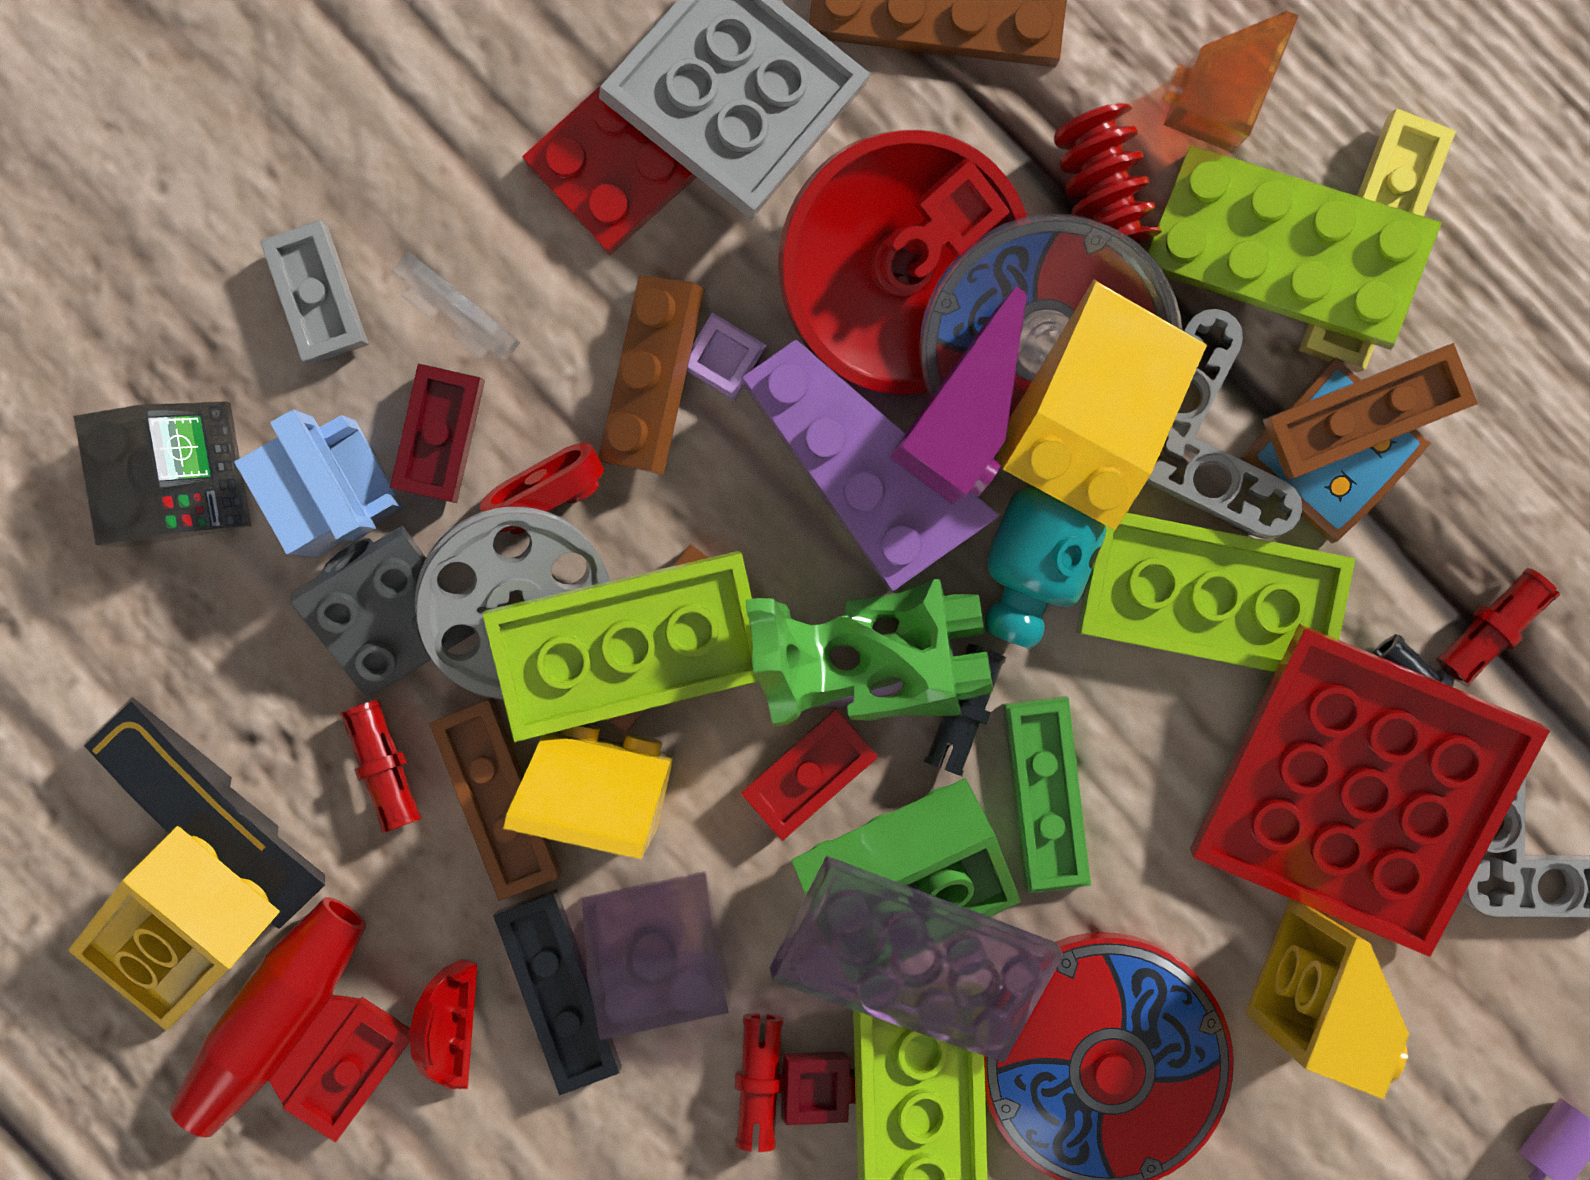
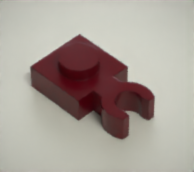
M844 1051L783 1054L782 1077L784 1078L783 1092H781V1118L786 1125L848 1123L849 1104H856L855 1068L850 1069L851 1059Z

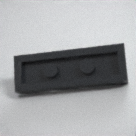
M557 889L498 910L493 917L559 1096L619 1074L622 1064Z

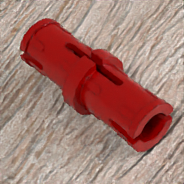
M1526 568L1512 585L1489 607L1482 605L1473 614L1472 617L1475 621L1454 643L1436 658V661L1440 663V666L1452 678L1468 687L1483 669L1505 648L1514 649L1522 641L1523 638L1520 633L1529 626L1528 624L1541 611H1544L1560 596V592L1556 591L1555 585L1534 569Z
M380 700L370 701L341 712L339 715L347 735H349L359 766L354 769L358 781L364 780L382 834L421 820V814L412 797L403 766L407 764L404 752L397 753L394 741L385 722L386 719Z
M760 1013L743 1015L742 1070L735 1073L734 1088L740 1091L735 1147L752 1152L754 1124H759L758 1152H768L776 1148L777 1093L783 1092L784 1078L781 1073H778L781 1031L784 1018L778 1015L767 1014L765 1039L761 1041L759 1040Z

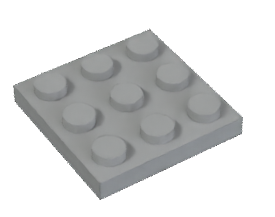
M677 0L600 86L599 99L752 220L865 87L870 73L780 0Z

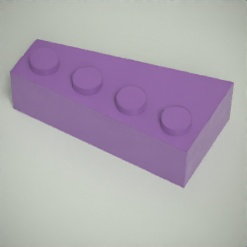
M796 339L742 377L745 389L888 591L896 590L1000 516L984 501L970 492L951 504L890 459L889 455L905 433Z

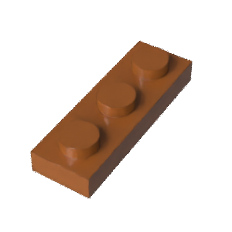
M639 275L599 452L601 462L664 475L705 289L693 282Z
M1452 343L1265 418L1263 422L1286 479H1293L1477 405L1478 402L1456 347Z
M493 698L429 722L498 901L559 878L562 872L549 839L503 829L506 814L524 776Z

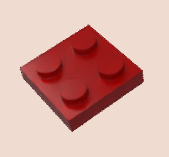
M599 86L530 148L522 158L610 256L697 177L599 99Z

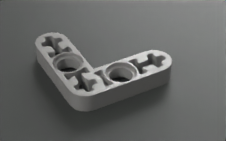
M1219 309L1204 310L1193 317L1184 332L1203 342L1200 337L1195 335L1196 331L1207 334L1212 326L1219 327L1224 331L1221 335V341L1229 347L1228 350L1216 348L1203 370L1215 372L1216 377L1214 380H1211L1198 368L1196 369L1191 383L1196 385L1200 392V405L1190 413H1177L1163 448V452L1167 456L1178 461L1182 459L1184 449L1195 453L1196 456L1184 469L1180 485L1169 479L1177 468L1164 461H1158L1155 464L1146 484L1252 536L1262 539L1278 538L1292 530L1300 520L1302 502L1296 489L1286 481L1195 438L1240 351L1243 341L1242 327L1234 316L1227 311ZM1212 463L1225 469L1230 482L1228 491L1219 498H1208L1201 495L1196 490L1193 482V476L1198 467ZM1243 477L1254 483L1246 494L1263 501L1272 493L1281 498L1278 508L1287 513L1285 520L1276 518L1268 525H1264L1258 521L1261 516V510L1246 501L1239 505L1238 513L1227 508V505L1240 492Z
M1524 780L1504 817L1503 829L1499 835L1493 838L1487 849L1488 852H1502V858L1498 859L1489 856V860L1482 859L1461 901L1476 911L1495 917H1590V889H1588L1586 879L1590 880V855H1525ZM1557 868L1565 876V891L1556 901L1546 903L1538 892L1539 879L1548 870ZM1490 875L1500 878V889L1490 890L1489 897L1478 892V882L1488 881Z

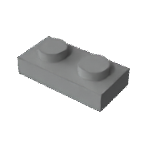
M318 220L260 240L303 363L312 365L369 345L328 225Z

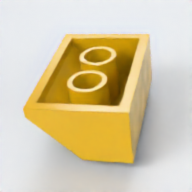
M1289 899L1245 1014L1306 1070L1384 1100L1390 1083L1396 1081L1405 1068L1408 1055L1406 1042L1410 1034L1371 944L1312 907Z

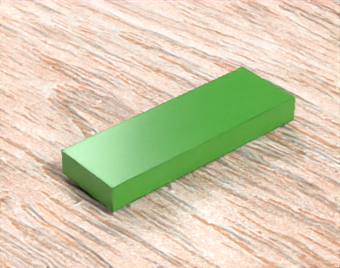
M1060 696L1003 703L1025 890L1028 893L1091 886L1069 697Z

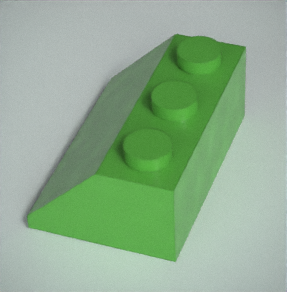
M966 778L949 786L936 788L915 802L891 813L878 815L867 824L833 840L820 842L812 847L810 851L791 859L814 919L851 982L1021 903L996 835Z

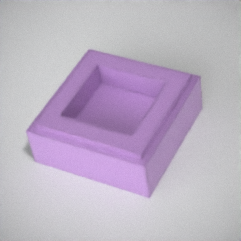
M712 312L693 343L687 373L735 402L744 387L742 377L757 366L767 349V345Z

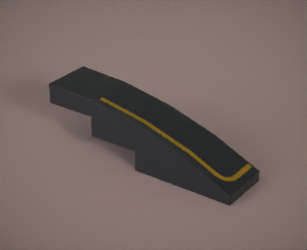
M131 697L86 740L84 747L168 834L179 826L190 836L203 839L215 850L218 860L237 876L256 883L266 893L268 902L280 911L271 921L278 929L288 922L325 886V874L279 838V826L230 787L232 779L230 775L135 698Z

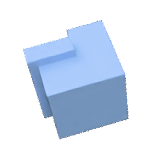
M293 409L270 422L278 436L277 438L234 461L287 555L318 557L345 541L360 539L377 529L375 524L405 508L395 489L390 488L391 482L356 420L343 415L319 428L313 416Z

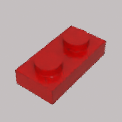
M835 707L746 785L740 794L775 834L784 841L878 758V755Z

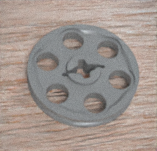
M502 507L487 510L465 519L450 529L439 539L425 559L415 590V613L418 629L427 653L436 666L449 679L473 693L503 699L482 615L483 611L501 607L498 604L507 603L510 597L509 592L521 591L524 600L528 601L608 582L610 578L603 561L589 540L576 527L559 516L527 507ZM519 526L525 529L530 537L529 545L525 552L513 558L502 557L497 554L493 549V540L497 532L504 527ZM566 553H577L586 560L584 575L578 581L571 584L557 582L552 577V566L555 560ZM449 563H466L474 570L475 577L472 585L462 593L453 594L445 592L437 584L438 573ZM465 624L473 627L478 632L477 644L470 652L455 655L442 647V637L450 627Z

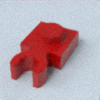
M962 159L913 203L925 219L917 226L906 225L896 229L889 236L886 245L890 250L899 251L907 242L915 239L920 244L921 255L907 271L911 276L920 278L928 275L935 269L940 259L941 248L944 245L947 246L953 255H963L1010 213V210L971 159Z

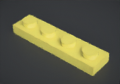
M1396 108L1386 117L1357 196L1424 216L1456 130ZM1308 324L1299 351L1327 362L1337 357L1351 371L1358 373L1366 370L1375 345Z

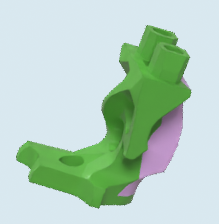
M933 579L919 587L901 593L846 600L845 615L821 625H809L791 619L788 606L775 602L774 599L756 598L746 600V612L750 623L753 645V673L767 698L771 722L774 727L788 725L798 719L802 711L817 706L837 708L847 706L850 719L864 721L903 715L954 716L961 714L959 700L971 699L993 692L987 652L953 656L951 639L985 634L979 594L944 596L939 579ZM882 618H896L900 621L896 632L881 635L872 628L874 623ZM840 646L854 648L860 653V664L853 670L844 671L838 669L830 660V653L834 648ZM902 688V690L894 696L882 697Z

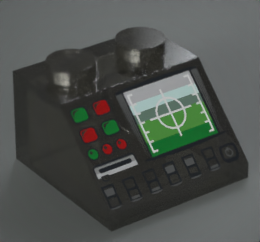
M225 401L134 405L74 416L95 544L97 546L133 547L252 526L244 479L234 461L240 459L231 403Z

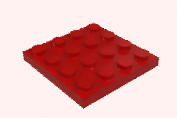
M1299 624L1190 847V852L1193 858L1431 957L1550 730L1536 721Z

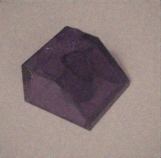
M706 871L593 894L582 898L587 979L600 1040L729 1013L731 989Z

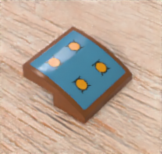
M1336 357L1322 367L1288 409L1361 379ZM1265 428L1240 457V460L1293 486L1301 497V517L1332 544L1339 541L1385 496L1416 462L1431 442L1415 429L1299 477L1286 479Z

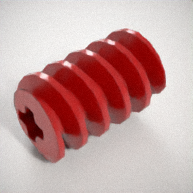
M1117 103L1101 106L1078 115L1055 132L1053 139L1058 148L1069 150L1061 157L1059 162L1060 168L1064 173L1075 175L1067 182L1065 187L1066 193L1072 198L1083 199L1073 207L1071 211L1072 218L1078 222L1091 223L1090 225L1099 227L1117 236L1128 245H1133L1158 236L1162 230L1161 227L1141 226L1140 219L1155 210L1156 205L1155 202L1135 201L1134 194L1149 185L1150 180L1147 176H1129L1128 169L1143 160L1144 155L1141 151H1123L1122 144L1136 136L1138 131L1135 126H1117L1116 119L1132 109L1130 104Z

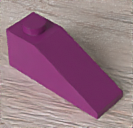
M1017 286L998 304L889 455L890 459L951 504L963 498L969 492L978 497L990 484L1001 467V464L995 461L993 457L1006 439L1027 293Z

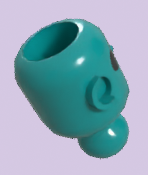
M1027 486L1018 490L1007 505L987 558V569L991 578L1004 585L1005 589L1000 601L993 604L987 611L985 616L986 631L1021 647L1031 649L1036 646L1044 635L1045 624L1043 615L1048 603L1060 607H1071L1076 605L1081 599L1104 542L1106 525L1036 487Z

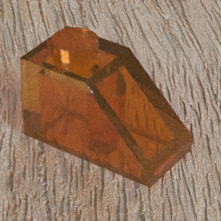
M1289 11L1282 12L1203 45L1187 66L1178 63L1162 96V100L1171 103L1163 125L1233 153L1252 132L1299 15Z

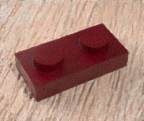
M418 363L390 483L391 489L453 503L458 502L485 384L484 379Z

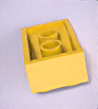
M1093 280L1008 420L1005 442L996 453L995 458L1001 464V468L1004 471L1116 530L1154 469L1207 345Z
M590 724L542 735L506 814L503 829L642 859L659 826L674 755L661 752L663 742L644 736L626 734L624 743L599 738L601 728Z
M177 826L122 880L68 951L159 1026L168 1031L234 965L280 911L268 902L266 893L256 883L240 878L218 860L215 850L206 841L196 836H190Z

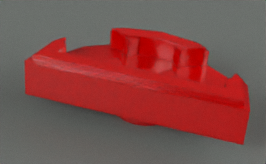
M464 959L444 967L426 985L414 1008L409 1030L411 1057L419 1073L431 1082L448 1089H468L478 963Z

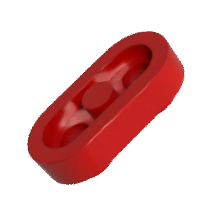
M583 442L568 446L495 487L481 501L480 510L484 512L502 507H527L548 512L565 501L567 503L582 501L593 494L599 487L598 479L604 472V465L590 443ZM508 526L499 531H510L513 535L526 532L525 529L519 526Z

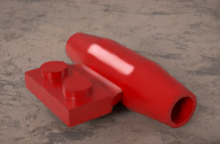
M325 897L265 955L206 1035L170 1106V1115L181 1128L195 1136L204 1138L213 1136L269 1081L283 1104L282 1109L336 1143L410 1043V1027L363 996L356 998L333 995L366 929L364 919L354 909L337 899Z

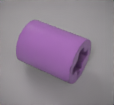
M1561 1098L1556 1101L1517 1152L1535 1166V1169L1528 1177L1532 1180H1545L1547 1176L1552 1180H1575L1590 1161V1119Z

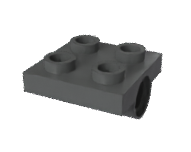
M403 525L374 543L370 538H364L346 546L326 563L321 575L291 592V604L366 699L432 660L422 642L415 613L416 584L426 557ZM438 575L437 584L445 592L452 593ZM465 624L450 627L442 637V647L447 651L475 634V629Z

